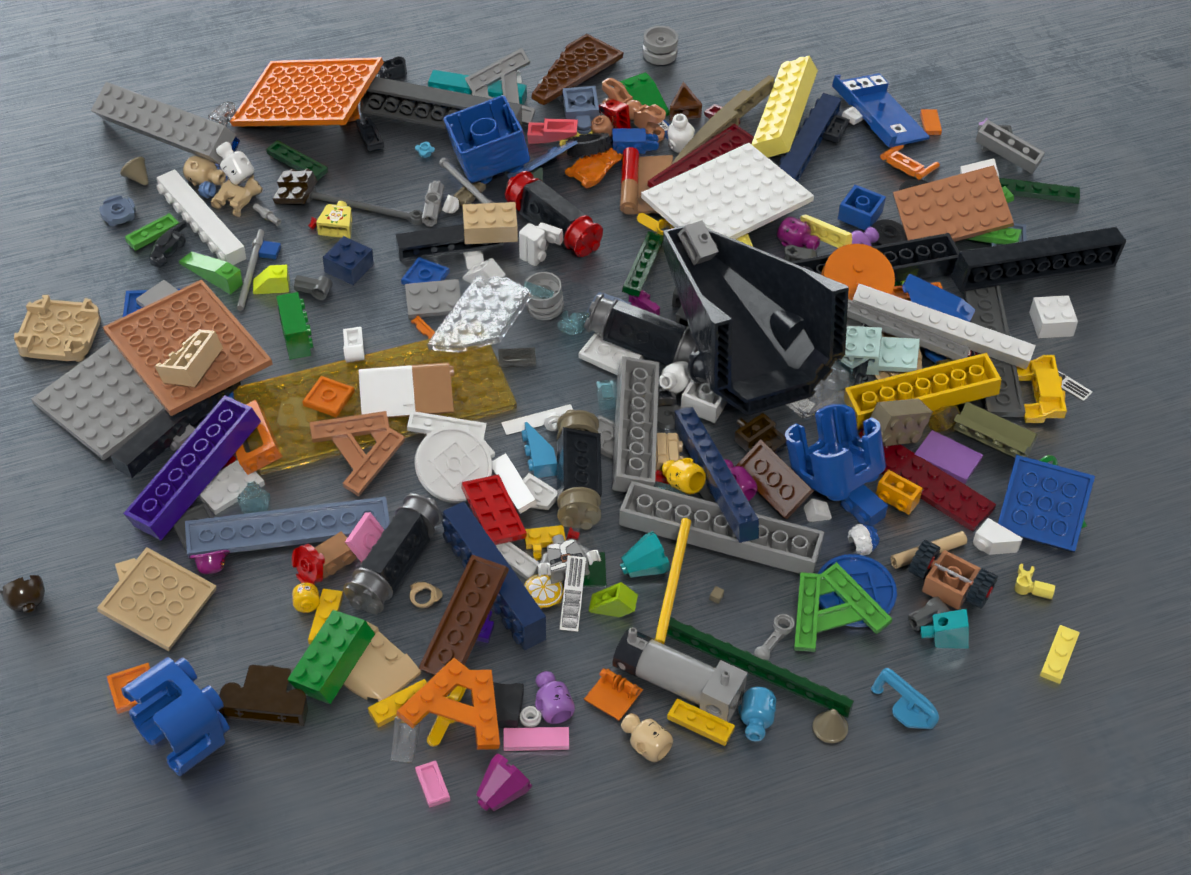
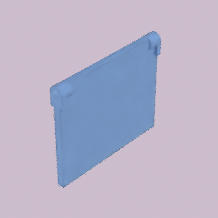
M577 141L560 147H552L547 153L524 165L519 171L508 173V179L515 177L520 172L535 169L576 145Z

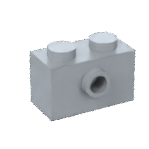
M703 220L684 226L678 233L693 265L711 260L719 252Z

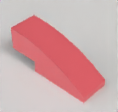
M545 119L544 123L529 122L528 144L550 143L577 135L578 120Z

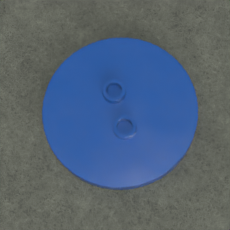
M847 554L829 560L819 570L818 574H822L837 562L888 615L893 610L897 598L896 583L891 573L878 561L863 555ZM835 592L819 597V606L822 610L845 603ZM863 620L846 625L850 627H868Z

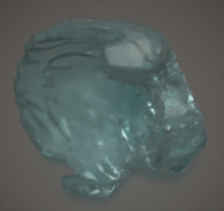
M565 310L561 316L562 320H559L557 324L558 329L569 335L580 334L585 329L584 324L586 319L589 318V314L587 312L572 313L569 317L568 312Z
M253 481L247 483V486L238 495L237 501L241 511L247 514L267 511L271 497L270 493L263 490L259 484Z

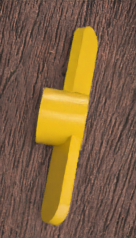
M640 213L637 216L639 223L660 235H663V231L660 229L674 228L666 219L657 221L644 213Z
M457 686L445 698L460 702L467 688ZM437 715L438 717L427 737V743L432 747L437 746L442 740L449 724L454 723V720Z

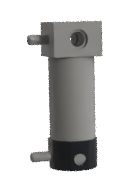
M634 627L626 630L622 636L612 661L614 667L698 704L701 710L727 722L731 720L745 693L748 672L722 660L714 668L655 641L654 638L638 632Z

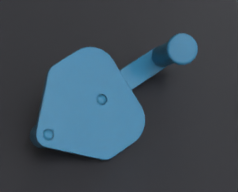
M884 668L872 685V692L875 694L883 693V686L887 682L902 695L892 708L894 717L908 728L933 729L939 721V713L933 704L893 670Z

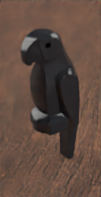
M186 220L170 228L157 239L149 256L150 264L155 267L165 265L167 257L171 256L178 247L184 246L186 240L183 234L179 232L187 226Z

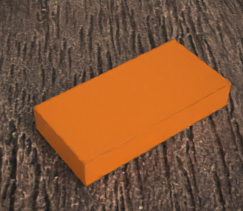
M921 109L920 116L924 131L928 135H941L942 129L937 109Z

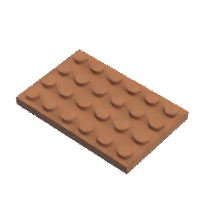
M994 165L893 192L907 240L949 233L955 242L1014 226Z

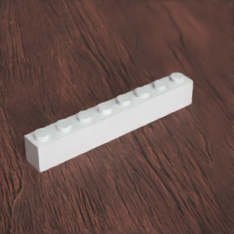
M175 169L157 177L158 185L156 187L158 192L165 196L167 202L172 204L175 211L182 215L183 220L190 224L194 233L197 232L201 241L207 243L212 253L215 252L218 259L227 261L232 265L246 259L244 245Z

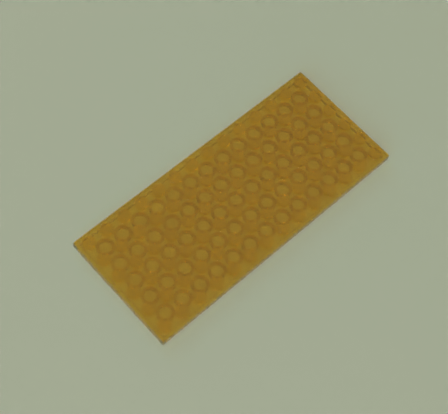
M482 326L364 355L365 360L346 363L345 360L242 385L234 390V400L245 405L257 400L265 413L282 454V458L257 470L259 476L341 455V452L332 440L312 442L310 422L336 419V417L303 406L302 401L320 376L352 386L355 389L354 394L337 418L362 415L359 369L449 362L450 366L454 367V377H451L454 413L434 415L471 421L517 408L515 398ZM409 416L388 418L389 427L405 436V438L421 434L407 431ZM257 427L247 438L250 452L263 445ZM371 434L354 436L362 449L376 444Z

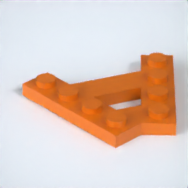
M453 658L397 710L396 716L411 728H414L426 715L433 713L475 727L477 750L499 749L500 747L492 670H470ZM457 686H461L471 690L472 706L445 697Z

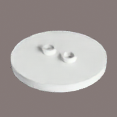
M446 426L432 431L422 440L415 455V470L420 483L431 495L445 502L461 503L467 501L461 488L462 482L491 476L492 459L488 448L476 434L462 427Z

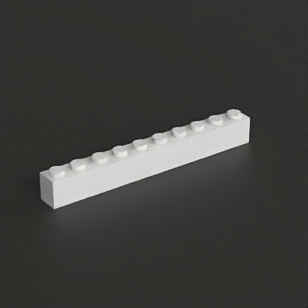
M862 284L858 285L852 300L970 347L969 350L981 354L987 353L989 357L1023 369H1027L1036 346Z

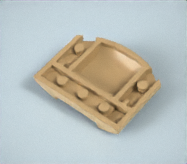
M367 622L374 631L375 636L344 682V685L350 691L366 700L369 697L379 699V702L399 692L419 676L421 671L407 653L401 652L379 632L378 627Z

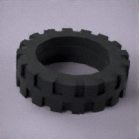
M608 133L579 135V137H573V139H568L565 142L568 144L577 141L576 145L567 149L568 156L572 157L594 155L611 148Z

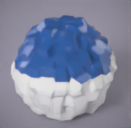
M857 524L848 532L849 543L854 542L856 546L854 553L869 555L879 544L880 538L877 534V529H874L873 526Z

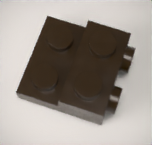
M294 169L283 171L277 181L279 188L272 198L274 203L304 204L317 183L313 171L309 169L304 171H296Z

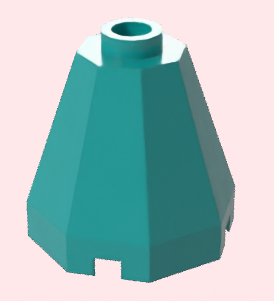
M653 531L645 534L621 557L622 563L619 564L623 574L628 573L629 577L664 574L671 569L669 560L665 557V551Z

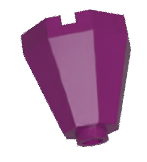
M498 753L491 760L476 794L479 799L477 803L485 811L490 809L494 812L526 794L532 788V784H530L526 776L514 765H507L508 760Z

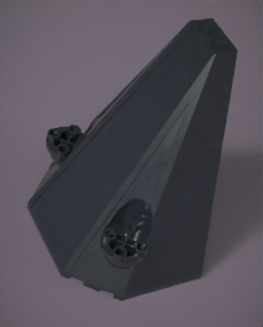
M684 226L664 230L663 250L692 337L699 350L689 355L687 367L689 377L696 383H708L710 389L746 416L812 397L816 392L814 388L821 380L825 381L833 371L831 367L837 359L842 360L845 356L849 287L709 228V234L716 243L719 252L711 260L693 265L678 236V233Z

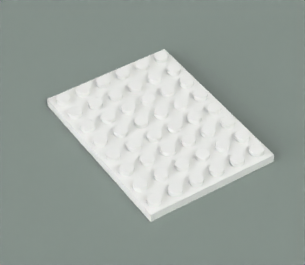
M750 143L641 192V198L675 228L703 220L707 228L733 239H737L814 201L812 193Z

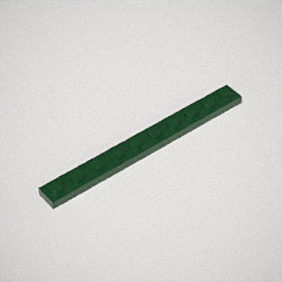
M670 617L666 636L828 710L835 709L843 717L848 718L851 714L854 700L849 699L846 695L831 691L826 686H820L806 677H800L786 668L778 667L766 659L758 658L748 651L736 648L728 642L714 638L711 634H705L691 625L683 624Z

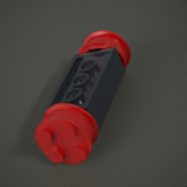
M529 171L520 172L515 177L509 179L505 199L507 202H515L516 209L520 211V215L535 226L545 223L562 229L564 240L561 246L565 249H573L578 257H585L598 250L603 236V227L600 224L593 223L591 217L587 216L540 179L534 178L533 174Z

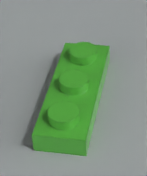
M169 213L126 235L125 240L136 251L160 238L170 228L179 224V222Z

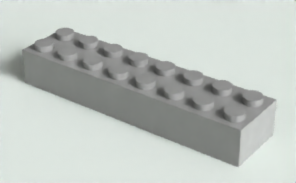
M622 356L617 376L611 490L627 492L631 481L654 487L659 362Z

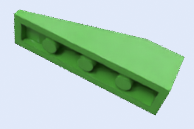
M192 251L179 261V264L230 295L243 285L240 269L227 261Z

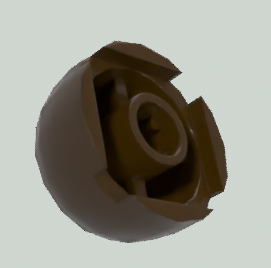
M30 575V579L25 581L23 577L15 579L2 587L3 591L0 590L3 601L10 609L23 611L24 613L36 610V606L42 602L45 594L44 584L39 575Z

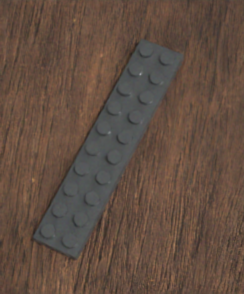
M1000 286L963 291L965 301L976 309L971 318V323L1010 336ZM989 357L1002 380L998 395L983 398L985 410L999 417H1024L1026 412L1016 366Z

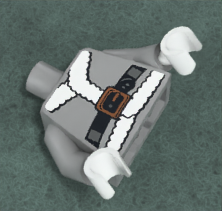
M556 535L552 538L553 544L547 546V553L543 554L540 564H538L539 577L542 574H549L551 584L565 581L567 558L569 555L585 557L584 576L589 575L588 562L589 565H592L594 561L600 562V555L598 550L589 551L582 545H578L574 539L565 541L563 535Z

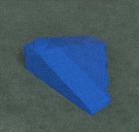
M912 274L907 276L902 286L904 293L908 292L911 302L968 322L971 321L976 310L962 298ZM926 348L924 349L926 356L937 365L943 364L947 359L944 355L937 354Z

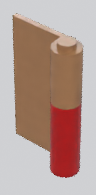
M628 147L624 149L622 154L620 210L622 213L628 215L658 213L641 198V192L650 189L647 186L649 179L672 165L673 155L639 157V152L636 148Z

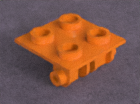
M603 668L600 672L602 677L584 700L620 721L642 693L643 689L638 687L637 684L629 682L625 677L622 678L621 675L615 674L611 669Z

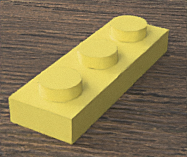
M1062 625L1059 626L1041 671V677L1058 684L1061 683L1080 632Z

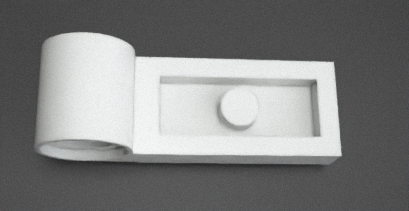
M362 327L343 329V349L346 363L365 360Z

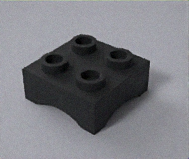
M493 682L498 728H518L524 684Z

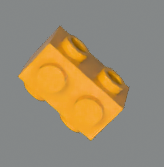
M888 470L878 482L876 495L899 511L910 515L919 503L923 488Z

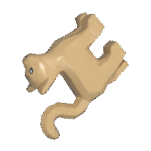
M254 175L248 179L245 187L234 185L228 179L222 184L221 189L211 200V206L220 209L226 204L225 201H229L230 206L233 207L232 214L240 217L241 209L250 202L253 196L262 193L263 188L259 185V182L254 180Z

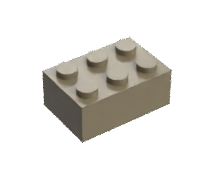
M917 398L877 402L871 417L880 423L883 446L917 443L933 412Z

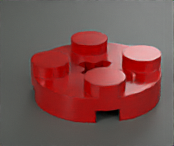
M304 544L295 548L292 553V566L297 568L298 574L295 575L301 583L308 582L312 584L322 582L323 565L325 564L323 554L318 553L310 544Z

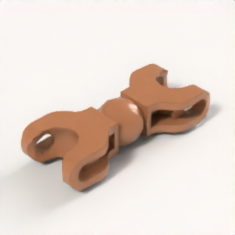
M608 78L602 82V90L608 95V98L602 101V104L611 99L628 104L630 120L634 121L638 128H645L646 134H653V132L657 134L658 142L664 139L665 131L658 124L666 119V111L656 104L647 106L645 104L642 105L637 100H633V96L627 92L625 86L613 78Z

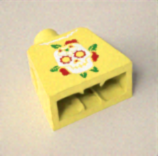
M338 201L337 205H326L316 222L318 235L340 238L345 236L350 239L352 230L351 207L347 206V203L344 201Z

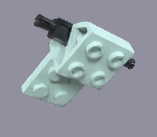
M862 323V327L847 326L846 351L841 362L853 369L852 378L855 379L854 385L862 384V378L866 374L879 375V371H915L918 364L920 339L882 337L881 327H869Z

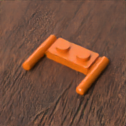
M904 145L892 147L880 155L882 160L886 159V162L894 168L904 171L909 176H916L919 180L940 166L939 162H934L927 168H924V165L898 152L904 148Z

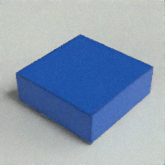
M263 241L259 250V257L277 259L281 243Z

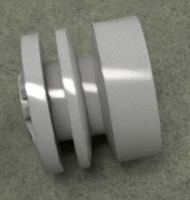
M538 272L531 275L525 281L524 293L527 311L532 317L543 321L551 320L563 311L564 301L561 281L558 276L549 272Z

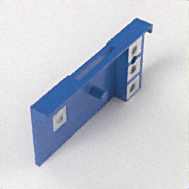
M880 73L840 80V74L834 76L832 87L849 105L855 107L861 113L863 119L888 148L930 138L887 92L889 82Z

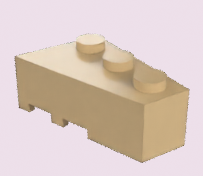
M199 329L182 343L183 347L176 353L172 351L168 355V360L163 364L158 363L155 365L163 383L195 387L223 349L215 331Z

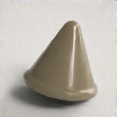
M136 157L122 167L120 171L121 176L144 186L148 185L149 181L144 157Z
M835 709L819 713L813 720L812 728L814 734L823 742L838 743L848 734L846 719Z

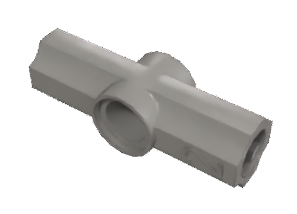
M434 180L430 183L428 193L425 196L422 223L426 224V226L433 227L434 224H437L438 215L441 212L444 184L440 181Z

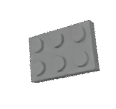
M459 279L405 284L409 319L416 318V316L430 317L463 313Z

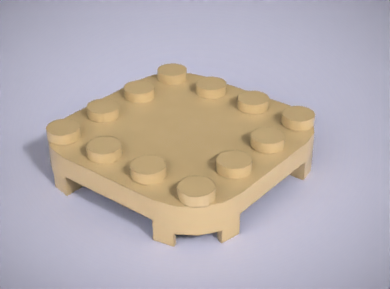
M42 295V299L36 300L33 303L29 301L26 305L27 313L19 333L14 334V340L20 356L60 361H83L92 346L101 321L99 309L92 303V300L84 298L83 303L51 300L49 295Z

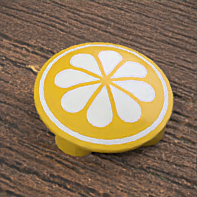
M539 574L530 577L524 584L540 609L559 604L563 599L564 587L562 582L551 584L549 574H542L540 577Z

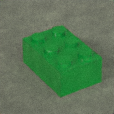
M298 292L276 296L289 360L311 356L310 348L314 347L312 337H308L312 334L310 324H306L308 322L307 312H303L305 309L304 299L299 298Z

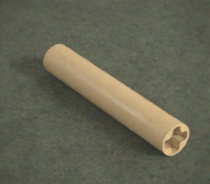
M963 531L934 540L932 543L940 546V553H942L944 550L948 551L966 545L967 537ZM919 546L891 555L890 561L892 566L897 569L909 565Z

